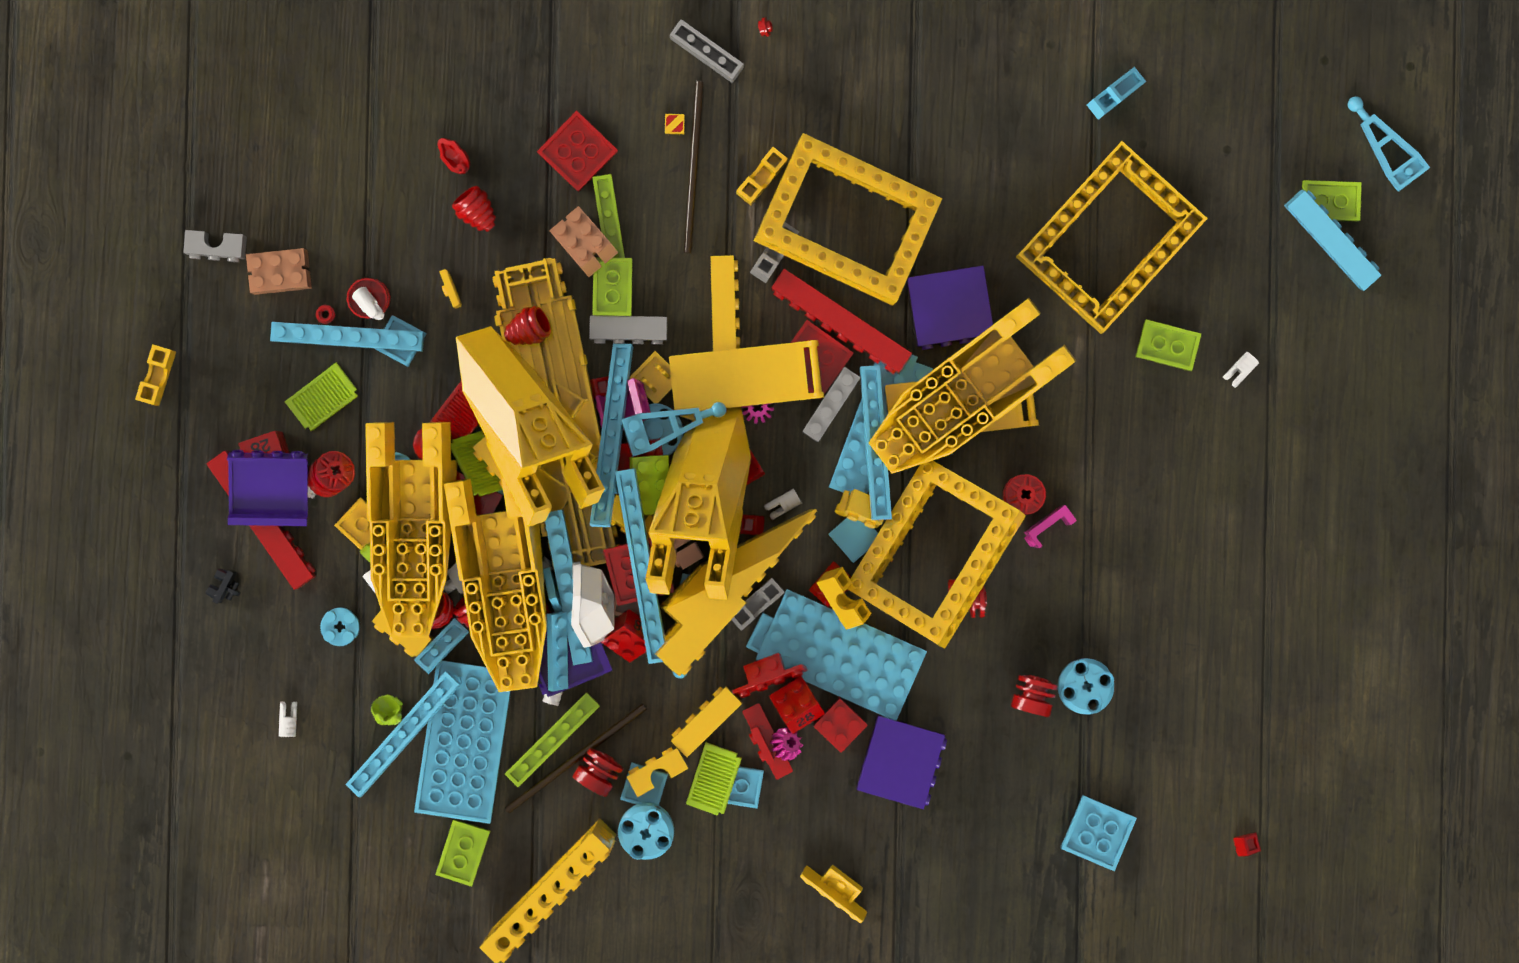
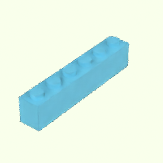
M1300 190L1284 206L1360 290L1365 291L1381 276L1378 272L1380 268L1375 262H1369L1366 259V252L1361 247L1356 248L1353 244L1354 239L1348 233L1344 234L1340 230L1342 226L1337 220H1331L1328 217V210L1323 205L1319 206L1314 201L1316 197L1309 190L1307 192Z

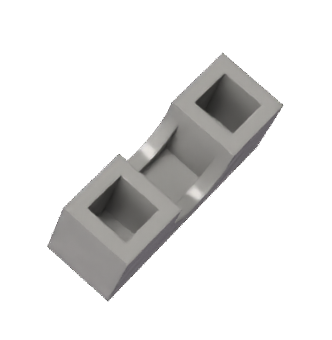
M784 222L782 228L798 235V230ZM766 247L750 273L766 283L784 255Z
M185 230L183 253L189 255L191 259H201V256H207L208 260L220 261V258H227L229 262H239V259H245L247 237L243 234L224 233L221 245L213 248L209 245V234L205 231Z
M773 578L769 579L745 601L746 604L731 620L742 631L785 592Z

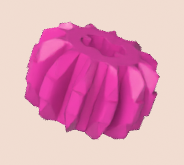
M762 404L761 408L763 410L761 412H754L752 410L754 409L753 405L742 406V408H748L742 414L750 413L747 418L748 421L755 417L754 424L758 423V417L764 423L763 415L771 418V415L766 411H774V408L767 407L770 404Z
M781 728L772 735L773 740L770 744L774 747L771 751H776L775 757H781L782 760L786 761L795 759L801 753L800 748H802L803 744L799 740L802 737H797V732L792 734L788 728Z

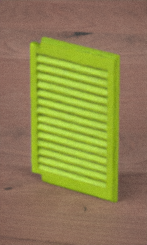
M336 362L287 399L285 403L305 429L309 427L310 431H313L358 397L355 393L357 388Z
M482 431L453 439L451 443V451L465 479L471 478L473 495L478 494L480 497L503 490L498 483L500 481L496 474L492 476L486 469L488 465L485 461L482 460L480 462L473 454L475 450L472 447L485 437Z
M705 742L686 804L717 816L719 812L724 814L742 760L741 757H737L738 753Z

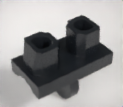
M221 568L217 569L214 578L222 581L219 588L210 584L206 591V594L213 598L214 603H222L225 596L230 601L233 595L240 596L241 592L236 590L239 586L238 582L234 581L232 587H230L237 572Z

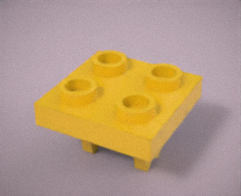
M656 351L629 377V379L635 378L644 383L646 395L653 403L658 404L672 390L670 365Z

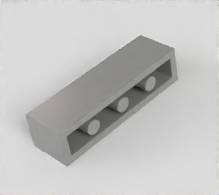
M682 19L670 34L672 41L731 83L735 81L744 68V64Z
M590 316L589 339L594 340L595 344H605V340H613V344H625V341H632V344H644V341H651L653 345H663V341H667L668 318Z
M844 367L802 432L816 442H819L861 377Z

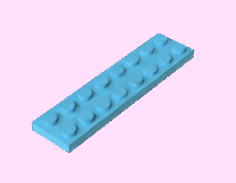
M912 355L900 375L896 372L893 375L885 369L886 365L881 362L878 364L874 363V366L880 365L884 420L888 415L885 385L908 383L918 358L917 356ZM862 398L829 488L844 493V490L851 493L854 489L866 494L869 491Z

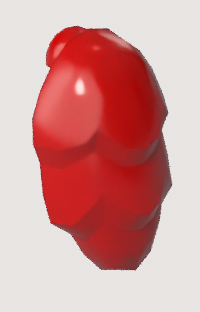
M447 138L439 139L438 149L440 151V158L447 165L448 169L458 174L468 172L470 160L466 151L454 140Z

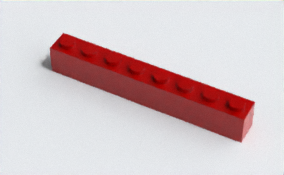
M783 269L771 287L774 291L773 295L783 301L785 298L790 302L789 306L797 311L799 309L806 312L805 316L813 322L818 320L822 323L821 327L828 332H831V330L838 333L836 337L845 343L850 341L854 344L853 348L860 353L865 351L870 355L869 359L877 364L879 362L886 365L885 369L893 375L895 372L900 375L912 357L910 351L786 269Z
M225 450L206 464L229 496L227 456L230 451ZM249 525L294 590L299 589L316 577L314 566L310 562L307 563L303 558L305 556L304 552L299 546L296 547L292 542L294 538L288 530L285 531L282 526Z

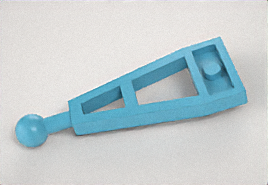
M1355 96L1349 99L1348 108L1353 112H1357L1364 121L1360 125L1386 177L1398 192L1430 168L1419 152L1375 114L1371 117L1363 108V100L1360 97ZM1374 123L1387 136L1377 142L1369 125ZM1391 139L1412 157L1393 172L1381 150V147Z
M716 402L710 409L700 411L699 408L640 413L621 419L632 457L658 448L702 424V419L713 415L715 417H723L726 413V406L721 402ZM694 414L695 421L679 429L675 416ZM668 417L673 433L650 445L642 420Z

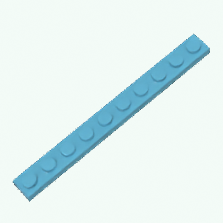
M613 344L596 471L605 489L598 503L592 505L591 527H611L616 488L615 472L618 471L623 433L621 419L625 417L628 393L627 381L630 377L633 354L632 344Z
M636 468L616 471L615 475L648 663L663 662L655 655L666 640L658 594L650 593L645 579L650 548Z

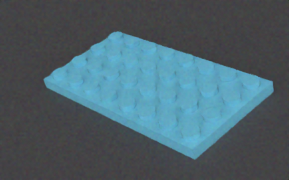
M786 589L756 660L780 653L785 670L803 664L808 670L803 672L802 675L806 682L897 721L927 651L865 623L846 630L833 609Z
M442 660L436 666L433 685L445 671L451 673L461 685L427 723L414 812L490 824L511 691L499 692L485 666Z

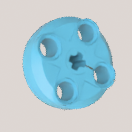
M649 404L651 412H660L662 409L672 410L663 404ZM675 416L679 429L683 428L679 416ZM660 418L647 419L643 423L648 439H662L673 433L669 418L666 420ZM683 434L677 437L676 445L670 446L668 443L662 445L663 455L669 456L675 452L683 438Z
M1082 658L1070 662L1064 667L1058 678V694L1061 701L1067 708L1079 714L1100 712L1109 704L1114 693L1113 675L1104 664L1094 659ZM1078 663H1081L1084 668L1080 674L1075 670ZM1102 675H1106L1108 678L1105 685L1100 683ZM1067 687L1072 690V695L1069 698L1064 696V690ZM1092 699L1096 701V707L1093 710L1088 707V703Z
M640 803L628 809L622 816L618 827V838L621 846L632 858L637 860H649L663 855L670 848L674 837V824L670 815L664 808L653 803ZM655 811L659 814V816L657 818H653L649 815V813ZM624 821H631L633 826L627 827ZM665 836L669 841L661 842L659 837ZM640 845L643 848V850L636 851L634 849V846Z

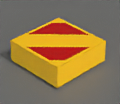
M665 114V134L684 135L685 115Z

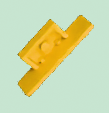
M834 865L823 876H820L809 866L804 868L800 877L806 884L811 885L822 896L827 897L836 907L849 914L852 919L857 920L859 923L864 921L867 911L854 902V899L861 893L862 886Z

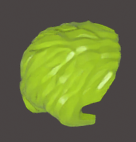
M384 695L373 701L371 712L378 724L397 725L402 721L401 711L403 703L397 697Z

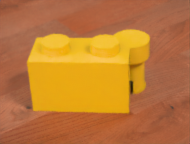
M856 489L852 490L851 493L847 490L843 491L840 503L837 504L835 509L836 514L847 517L852 521L863 522L866 527L872 529L878 528L883 524L884 520L871 521L870 496Z

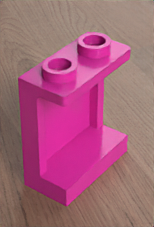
M635 378L628 380L624 418L640 413H650L644 383ZM598 395L596 396V409L600 414V425L602 427L606 397Z
M1066 505L1059 506L1024 532L1026 535L1024 539L1030 547H1042V544L1037 539V535L1060 518L1065 525H1072L1077 521Z

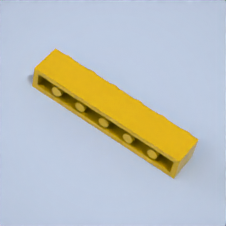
M734 255L711 256L713 351L740 348V337H736V329H740L739 318H735V310H739V298L735 299V291H739L738 279H734V272H738V260H734Z

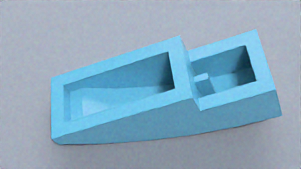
M1133 67L1092 99L1087 106L1099 120L1142 86L1146 80Z

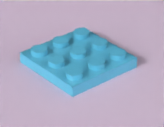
M1082 795L1060 848L1115 871L1137 818Z

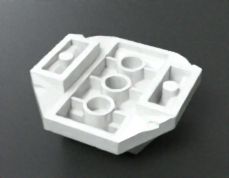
M579 561L572 563L573 610L571 626L585 648L604 641L605 636L614 630L615 594L602 570L583 565Z

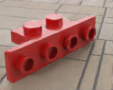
M776 653L743 666L749 684L732 690V693L737 697L745 698L756 690L760 692L768 689L769 685L782 684L786 682L785 679L790 677L798 678L803 675V672L808 670L803 664L785 670L781 654Z
M757 703L743 710V715L752 732L749 734L750 739L754 745L758 744L760 748L758 754L762 762H767L776 779H780L793 772L788 760L784 761L781 757H775L776 751H771L774 748L770 744L773 740L772 735L774 731L761 705Z

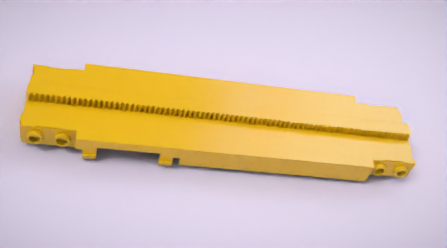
M544 258L542 261L505 268L506 270L495 271L493 283L495 288L498 287L499 295H497L498 306H502L503 310L496 311L497 315L494 318L496 326L500 327L502 338L534 369L593 445L588 457L595 471H597L601 431L587 370V358L584 355L578 327L575 301L571 295L564 297V293L567 290L565 281L561 282L560 274H563L561 263H557L555 258ZM538 306L545 312L550 322L551 334L542 343L514 345L505 339L504 332L506 331L507 324H510L511 320L522 309ZM565 457L539 465L535 474L552 505L551 511L564 510L573 561H580L581 564L586 566L606 563L603 549L618 546L615 541V537H618L616 526L591 527L592 505L580 509L562 474L566 465ZM545 521L541 522L542 537L548 536Z

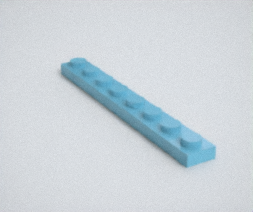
M272 322L270 341L423 352L424 332Z
M880 365L861 366L860 379L871 521L892 519L888 468L869 444V441L884 421Z
M564 510L551 511L545 521L562 611L567 612V636L573 665L593 662L591 647H583L571 626L573 610L572 563L574 561Z
M445 671L345 785L359 798L362 797L457 690L461 683L451 673Z

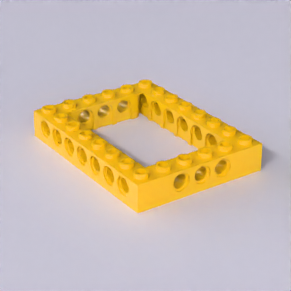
M803 133L798 140L753 241L893 306L898 301L942 198ZM811 162L816 164L818 168L822 167L833 172L835 176L839 175L850 180L852 184L856 183L869 189L868 191L871 193L872 191L886 197L888 201L893 200L903 205V208H910L915 211V214L909 220V227L901 238L902 243L893 256L895 259L887 270L886 275L782 228Z
M1121 141L1016 258L1102 334L1208 218ZM1121 172L1167 213L1176 224L1099 307V302L1081 289V285H1077L1070 279L1066 271L1063 272L1053 263L1054 261L1050 257H1044L1043 255L1104 190L1110 181Z
M932 460L920 464L891 511L892 519L885 521L850 579L852 583L847 589L945 649L1026 515ZM937 485L944 491L953 494L959 500L965 501L975 509L984 512L993 520L934 617L931 618L878 586L877 582L884 576L882 575L889 562L893 561V556L899 546L903 545V539L908 531L913 528L914 521L919 513L923 512L922 508L928 498L934 494L932 492Z
M599 819L495 924L479 948L494 963H499L500 961L504 963L512 955L511 953L515 947L518 949L524 943L525 939L523 937L528 932L532 934L540 926L538 922L542 918L546 920L554 912L552 908L556 904L560 906L568 898L566 893L570 889L575 891L582 883L580 879L584 875L588 877L596 869L594 865L598 861L602 863L610 855L616 842L614 840L616 833ZM570 867L573 868V870H574L573 873L570 872V869H569ZM557 880L560 882V887L558 888L555 884ZM543 894H545L547 898L545 902H543L541 898ZM531 908L533 914L529 916L527 911ZM515 923H519L518 929H514L513 925Z

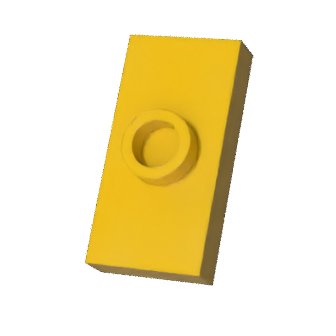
M446 269L439 271L444 282L442 289L445 296H449L455 309L461 307L462 304L450 272Z

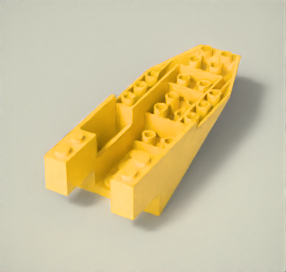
M1030 298L902 393L869 441L870 446L892 474L952 454L1076 362V359L1064 344L1034 367L1012 338L1013 334L1041 314Z
M491 326L457 336L456 343L463 393L487 438L486 445L527 526L530 527L546 521L552 508L535 474L538 466L563 457L566 459V465L562 474L580 509L598 503L605 488L588 457L593 444L534 369Z
M741 407L726 408V413L723 417H715L713 415L702 419V424L684 434L674 452L649 530L652 547L645 579L650 593L670 595L677 557L674 549V539L709 541L711 548L704 582L708 598L728 600L751 461Z
M394 422L366 423L367 521H370L371 581L390 637L429 638L447 580L451 525L444 484L456 481L457 461L451 460L450 422L422 423L423 460H395Z
M502 475L501 480L506 511L476 515L471 478L445 483L444 488L471 639L499 692L535 688L538 686L547 630L540 523L530 527L527 526Z
M809 509L737 545L728 600L708 598L704 585L708 561L700 564L660 605V608L675 621V624L665 633L666 642L655 655L678 676L681 674L686 675L692 668L690 664L695 659L698 661L705 654L704 649L746 604L741 597H746L753 590L751 586L755 581L759 583L765 577V571L769 566L773 568L778 563L779 559L777 557L794 538L796 539L803 532L802 528L806 524L809 525L816 518L814 514L817 510Z

